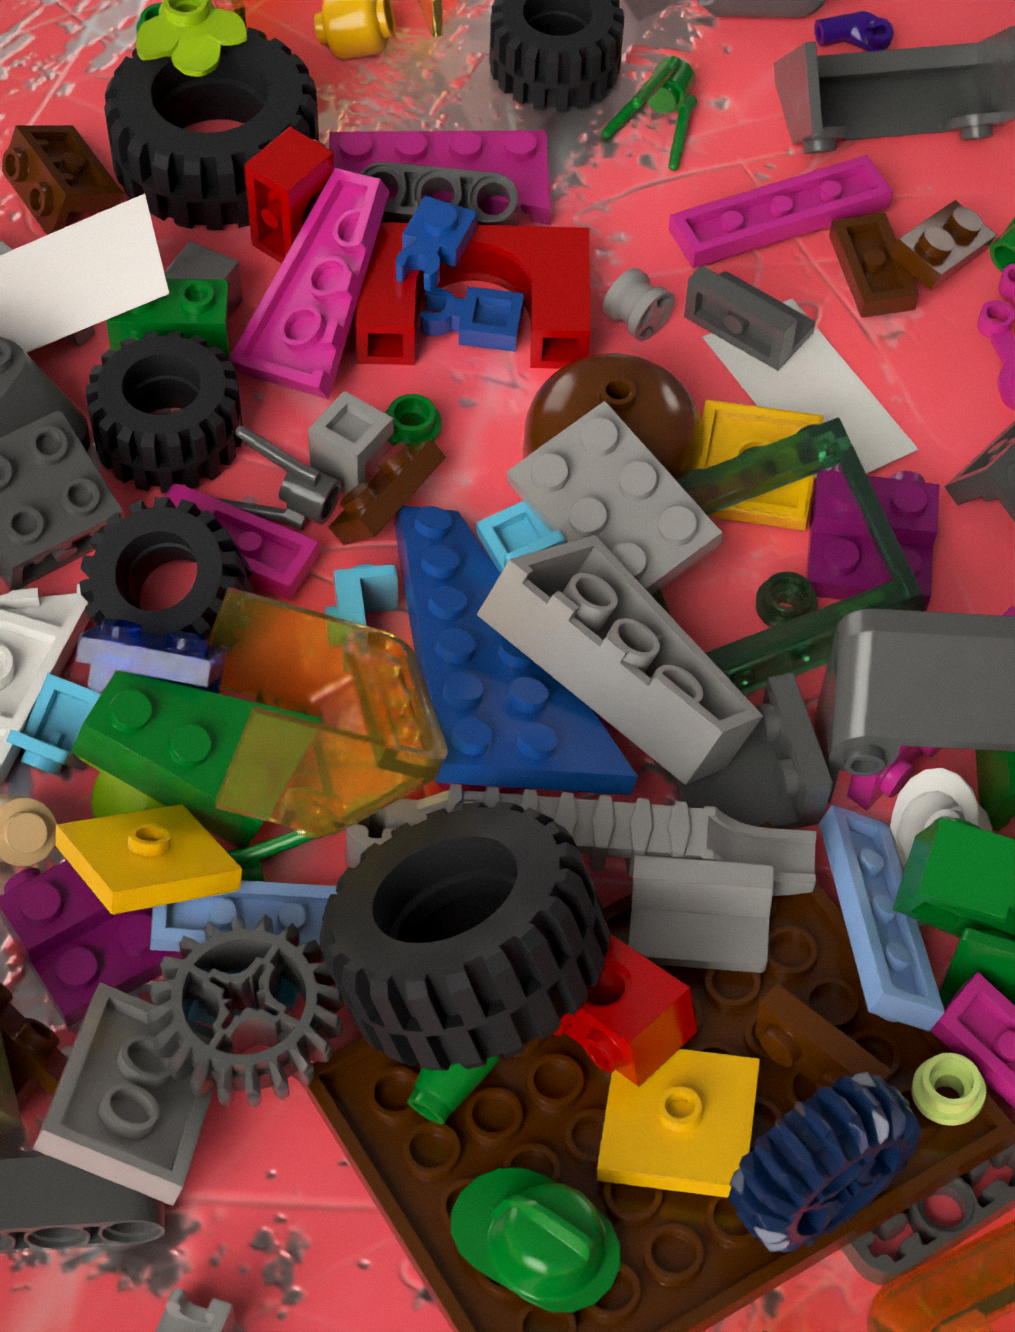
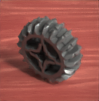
M236 913L231 921L232 931L220 933L219 928L208 920L206 926H204L206 941L200 944L194 939L183 935L182 941L179 942L183 959L164 956L160 967L162 975L166 980L152 982L149 991L151 1001L157 1006L149 1009L147 1019L150 1030L159 1033L153 1040L157 1056L161 1058L171 1057L168 1069L173 1079L178 1081L192 1075L190 1081L191 1092L198 1098L206 1094L214 1085H217L219 1103L225 1107L234 1100L236 1091H246L249 1105L256 1109L261 1104V1089L272 1086L275 1095L285 1101L286 1097L290 1095L288 1083L290 1076L310 1085L314 1079V1068L310 1060L322 1063L329 1062L333 1054L332 1045L327 1039L338 1038L342 1033V1018L335 1013L344 1007V1001L339 989L332 986L335 982L325 962H320L322 951L316 939L299 945V929L293 923L278 935H275L273 920L267 914L258 922L256 929H246L244 918ZM247 968L246 970L240 973H225L234 969ZM282 976L297 988L305 1001V1009L300 1021L287 1015V1007L276 1000L279 995L277 983ZM194 999L205 1004L207 1014L216 1019L213 1024L214 1037L209 1045L199 1039L187 1023ZM258 1002L259 1011L250 1008L251 1005H256ZM236 1009L242 1013L240 1016L236 1015L234 1017L233 1010ZM264 1045L271 1047L258 1053L242 1054L253 1046Z

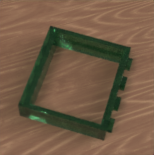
M839 417L822 424L808 425L800 429L796 434L771 444L751 447L735 458L706 469L692 470L676 480L706 515H710L837 465L890 579V582L706 652L705 654L744 695L765 688L768 677L794 673V676L828 664L837 625L844 616L863 609L925 611L923 593ZM659 589L651 596L670 615Z

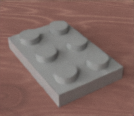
M605 401L506 471L508 483L551 533L560 530L566 543L596 535L650 595L654 594L722 543V531Z
M100 982L90 1001L33 1149L173 1206L184 1187L214 1086L206 1094L198 1098L191 1092L190 1081L192 1075L178 1081L173 1079L168 1069L171 1057L161 1058L157 1056L153 1040L159 1033L150 1030L147 1013L149 1009L156 1007V1005ZM188 1020L187 1023L196 1036L209 1045L214 1037L213 1029Z

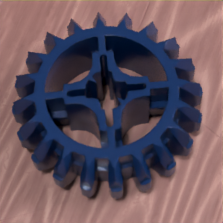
M868 1072L855 1074L852 1078L850 1076L841 1077L829 1088L819 1087L816 1093L803 1103L797 1101L795 1108L783 1118L776 1119V1125L767 1134L756 1139L755 1148L742 1156L739 1164L740 1168L733 1173L728 1198L737 1210V1217L756 1240L760 1239L770 1252L782 1251L784 1253L795 1251L804 1243L811 1246L819 1237L827 1233L830 1234L837 1227L854 1218L865 1206L872 1205L873 1199L881 1191L891 1187V1180L895 1175L906 1169L907 1159L915 1153L922 1128L909 1107L908 1101L895 1086L890 1087L880 1075L871 1076Z

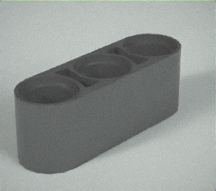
M392 162L373 163L365 167L360 173L379 178L384 185L398 188L396 197L386 204L381 222L409 223L423 197H430L432 193L441 190L451 192L454 195L451 204L478 212L477 225L518 226L522 217L521 203L513 181L499 173ZM492 196H502L510 201L506 210L498 215L485 214L481 211V207L485 200Z
M51 1156L0 1159V1254L139 1244L156 1240L164 1235L165 1203Z

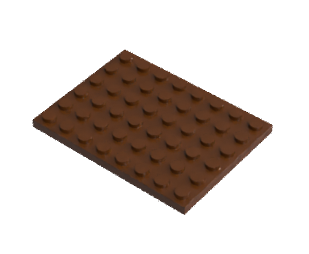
M768 821L758 826L764 828H773ZM817 881L813 892L772 896L769 917L768 961L764 972L755 973L657 965L690 987L698 1032L680 1049L760 1059L750 1152L756 1146V1139L767 1134L776 1125V1119L785 1117L795 1108L797 1101L803 1103L817 1091L815 1084L793 1066L784 1067L771 1059L755 1037L759 1001L777 983L892 1070L889 1086H895L908 1101L909 1107L922 1128L916 1151L907 1159L906 1169L895 1175L891 1180V1187L881 1191L873 1199L872 1205L865 1206L854 1218L846 1221L830 1234L827 1233L819 1237L811 1246L804 1243L795 1251L784 1253L782 1251L770 1252L760 1239L756 1240L737 1217V1210L729 1198L597 1181V1165L612 1073L605 1072L589 1058L583 1046L565 1033L561 1036L552 1034L545 1040L538 1036L523 1045L525 1048L524 1052L508 1059L503 1054L498 1055L500 1062L453 1113H450L443 1125L425 1118L407 1102L414 1090V1084L421 1070L419 1061L413 1067L388 1058L386 1053L374 1049L365 1040L364 1036L334 1051L328 1063H312L314 1079L310 1085L301 1082V1085L453 1332H704L1015 1143V1126L987 1091L979 1114L971 1121L961 1125H942L928 1119L919 1111L912 1097V1082L917 1069L923 1062L936 1055L954 1052L931 1031L901 1022H891L881 1018L879 1015L868 1012L843 913ZM632 894L604 908L610 934L628 946ZM943 1086L936 1089L937 1093L946 1098H960L958 1092L951 1087ZM498 1168H525L542 1174L556 1183H563L581 1191L611 1222L620 1243V1268L611 1289L592 1306L572 1313L549 1312L525 1301L511 1290L476 1270L460 1255L451 1235V1211L460 1192L476 1177Z

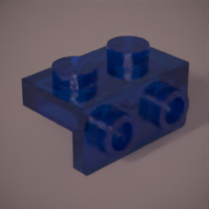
M104 619L102 624H98L79 635L75 662L90 664L88 687L95 691L103 692L114 672L120 670L220 694L227 648L207 644V638L198 634L172 631L168 632L167 636L142 632V625L120 619Z

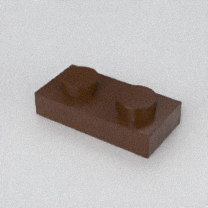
M954 200L900 237L888 255L931 291L984 253L997 234L982 222L977 213Z
M886 213L832 220L829 238L860 317L915 310L919 293L912 276L888 255L897 240Z
M432 439L407 446L404 442L396 444L377 461L376 466L379 472L369 482L365 481L357 485L344 496L340 502V506L344 510L328 528L343 545L375 537L442 463L446 456Z
M779 983L759 1001L755 1037L759 1040L761 1047L776 1063L784 1067L793 1066L815 1084L817 1090L819 1087H831L841 1077L850 1076L852 1078L855 1074L868 1072L871 1076L880 1075L888 1085L890 1084L892 1075L890 1068Z

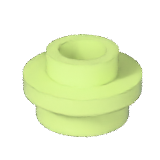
M942 1053L926 1060L919 1066L912 1082V1097L919 1111L928 1119L942 1125H961L974 1119L981 1111L986 1097V1085L981 1073L968 1058L955 1053ZM943 1086L951 1087L958 1092L960 1098H946L937 1093L936 1089Z

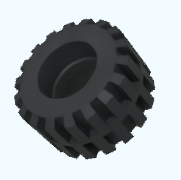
M494 0L490 15L489 54L490 72L493 80H498V87L504 94L513 93V100L522 105L527 102L532 103L533 108L540 110L551 107L556 108V111H567L570 106H575L578 109L589 106L590 99L599 101L606 96L607 89H613L617 83V76L620 74L625 18L623 9L619 8L620 1Z
M157 331L144 333V339L135 341L130 337L121 341L120 350L109 349L101 356L102 365L93 366L89 374L90 384L86 385V400L96 451H99L100 461L106 469L113 468L115 478L123 483L133 479L135 480L136 488L149 491L152 486H160L161 493H166L173 484L185 485L192 489L200 486L199 479L203 477L213 480L221 474L220 464L230 465L236 457L235 447H241L242 439L235 433L236 428L243 426L238 380L232 362L225 361V353L217 346L207 348L206 339L197 335L186 339L183 338V332L170 331L168 336H157ZM164 408L182 409L180 411L164 415L149 414L153 411Z
M155 497L153 508H148L142 500L130 504V515L122 519L116 512L106 520L111 529L105 535L97 531L89 542L96 550L94 556L83 555L80 569L89 577V579L79 582L81 596L89 603L85 609L91 620L99 627V630L120 651L122 650L131 660L140 665L146 661L154 670L167 671L169 662H172L180 671L194 669L193 658L198 656L207 664L218 657L214 651L217 645L223 642L230 648L238 639L232 631L235 624L246 626L250 617V612L243 605V602L254 601V587L247 579V577L252 575L249 564L241 554L242 551L225 527L223 528L218 519L208 510L201 512L195 503L182 499L178 507H176L169 497ZM174 560L197 562L195 582L184 599L176 605L160 611L140 609L139 602L142 586L147 577L156 568Z

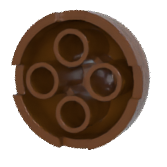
M606 353L591 355L560 368L543 383L535 394L525 420L523 459L605 401L686 492H689L690 481L695 474L702 454L703 427L698 408L691 394L665 368L650 360L628 354Z

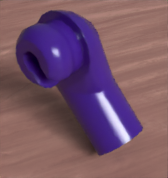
M866 11L819 19L815 21L814 25L815 38L820 46L845 41L867 52L880 51L889 47L894 36V28L891 22Z

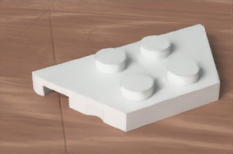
M77 584V593L40 597L38 588L12 590L7 594L0 595V788L21 750V747L6 742L10 730L24 732L47 673L57 677L60 676L90 620L85 609L89 603L81 596L80 584Z

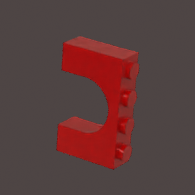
M380 223L357 302V364L415 365L416 324L418 312L425 301V271L413 270L407 274L403 283L396 281V258L402 251V234L408 223ZM477 225V229L456 267L440 262V281L436 288H442L462 281H483L501 286L510 292L524 294V306L530 318V368L560 369L573 361L589 356L591 333L589 228Z

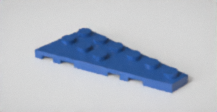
M402 506L396 514L394 527L435 782L631 795L638 776L593 709L477 616L478 611L501 573L459 511L443 510L434 506Z

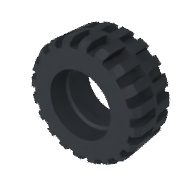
M248 27L246 30L247 41L237 45L221 46V59L218 67L203 77L183 74L174 66L171 57L141 60L136 48L132 52L133 58L128 56L124 58L114 71V76L107 85L104 111L114 172L118 182L125 187V193L131 199L145 194L150 214L163 221L167 217H171L177 226L193 229L194 224L206 225L207 230L210 231L223 230V225L237 223L238 228L250 225L244 164L288 127H292L310 139L319 141L317 91L314 80L309 76V69L301 58L295 53L292 54L291 49L278 39L273 38L269 41L262 31ZM207 120H231L244 123L236 128L221 132L205 133L183 129L189 125Z
M482 802L462 804L461 810L448 813L443 808L426 814V820L410 826L408 822L391 831L392 837L381 845L373 843L361 853L360 864L356 868L348 867L338 880L337 894H330L320 931V949L325 957L324 962L365 1040L374 1049L386 1053L388 1058L413 1067L419 1061L421 1067L438 1071H448L451 1064L458 1063L465 1069L487 1066L488 1058L501 1054L508 1059L524 1052L525 1048L523 1045L538 1036L545 1040L560 1029V1019L567 1013L575 1015L587 1000L589 994L587 986L595 987L606 962L605 956L609 948L610 931L606 923V914L573 837L565 827L555 823L552 818L531 808L524 811V808L515 803L497 802L495 807H488Z

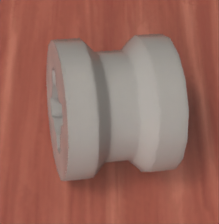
M632 268L620 275L612 284L603 301L602 311L612 321H623L626 323L629 334L637 340L644 341L655 335L666 323L673 310L675 297L665 287H653L646 273L638 268Z

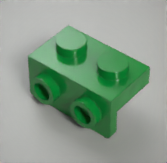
M166 279L170 294L106 320L110 348L112 350H120V342L130 337L135 341L144 339V333L157 331V336H168L170 331L183 332V338L190 339L194 335L206 339L207 348L217 346L225 353V361H228L231 356L227 315L229 287L228 281L224 279Z

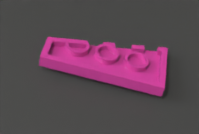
M546 130L329 132V150L334 152V169L338 168L360 174L365 167L373 163L392 162L499 173L513 181L518 191L522 213L531 214V222L550 225L551 202ZM385 185L389 190L388 197L395 198L398 188ZM441 190L432 193L430 197L451 203L454 195L451 192ZM492 196L482 204L481 211L489 215H498L506 210L510 201L502 196Z
M338 168L334 169L228 360L232 362L234 368L239 373L329 400L389 196V190L381 179Z

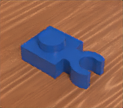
M424 196L402 234V251L396 258V281L403 283L409 272L422 270L425 271L424 290L429 292L434 290L440 281V262L456 267L477 229L478 212Z
M467 287L466 297L463 299L455 298L451 292L442 288H435L431 292L426 291L425 310L429 311H421L420 332L430 336H442L451 331L459 332V345L516 352L524 310V294Z

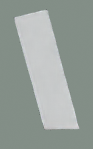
M142 194L0 255V336L17 343L27 353L170 294L146 195Z
M793 298L782 302L807 316ZM816 326L814 333L778 371L713 333L702 337L757 406L824 415L815 479L817 478L818 469L830 471L835 465L844 463L854 464L860 467L865 474H868L919 450Z

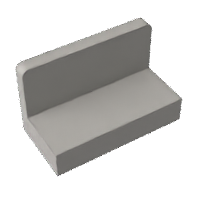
M635 855L629 947L656 965L755 973L764 972L768 961L769 917L773 894L774 865Z

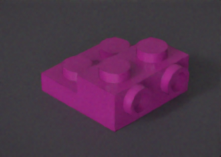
M848 463L835 465L830 471L818 469L811 505L804 595L927 611L931 598L933 546L938 532L940 484L926 483L920 474L913 471H900L893 474L890 478L865 475L860 467Z
M65 858L66 861L43 873L37 868H28L12 876L4 886L5 893L0 896V916L5 928L68 1028L84 1019L90 1001L100 982L128 994L162 975L160 965L163 962L164 956L183 959L181 952L150 950L153 907L111 914Z

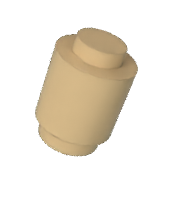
M15 794L0 796L1 861L15 866H30L42 861L50 854L55 846L57 822L53 813L45 804L38 800Z

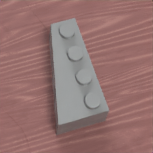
M596 535L509 559L477 613V616L685 785L725 769L763 717L757 708Z

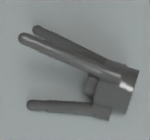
M238 426L235 433L240 439L245 441L246 445L288 472L279 491V499L287 502V508L282 509L222 498L216 499L266 520L283 522L300 531L303 530L308 519L320 525L324 524L332 514L339 499L342 488L341 481L301 463L246 427Z

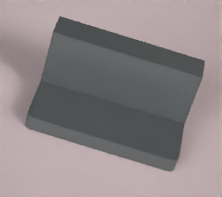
M701 265L688 278L684 317L777 371L814 333V320L729 272L724 271L717 274Z

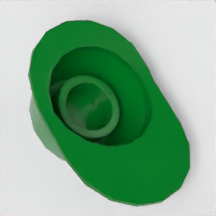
M498 1168L480 1175L460 1192L451 1211V1235L460 1255L476 1270L511 1290L525 1301L546 1311L572 1313L594 1305L611 1289L619 1271L620 1243L611 1222L581 1191L563 1183H556L542 1174L525 1168Z

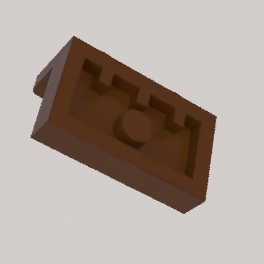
M73 125L15 126L9 147L3 155L2 172L47 235L64 228L69 212L86 214L105 211L120 204L124 194Z

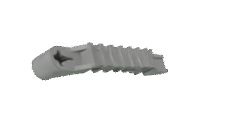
M450 784V790L420 800L379 795L362 798L350 808L346 822L345 860L350 868H356L360 864L361 853L373 843L381 845L392 837L391 831L407 822L410 826L427 819L426 814L443 808L448 813L461 810L462 804L482 802L488 807H495L497 802L515 803L524 808V811L528 808L534 809L552 818L555 823L565 827L573 837L581 855H589L590 868L594 871L603 870L606 857L625 858L627 875L633 877L635 855L774 865L772 896L813 892L816 884L815 843L817 831L756 827L730 818L717 807L704 806V809L689 808L687 802L675 801L674 806L650 804L649 799L638 798L636 803L612 801L611 796L600 795L598 800L575 799L574 793L562 792L561 797L537 796L536 790L525 789L523 795L499 793L498 787L487 786L485 792L462 790L461 785Z

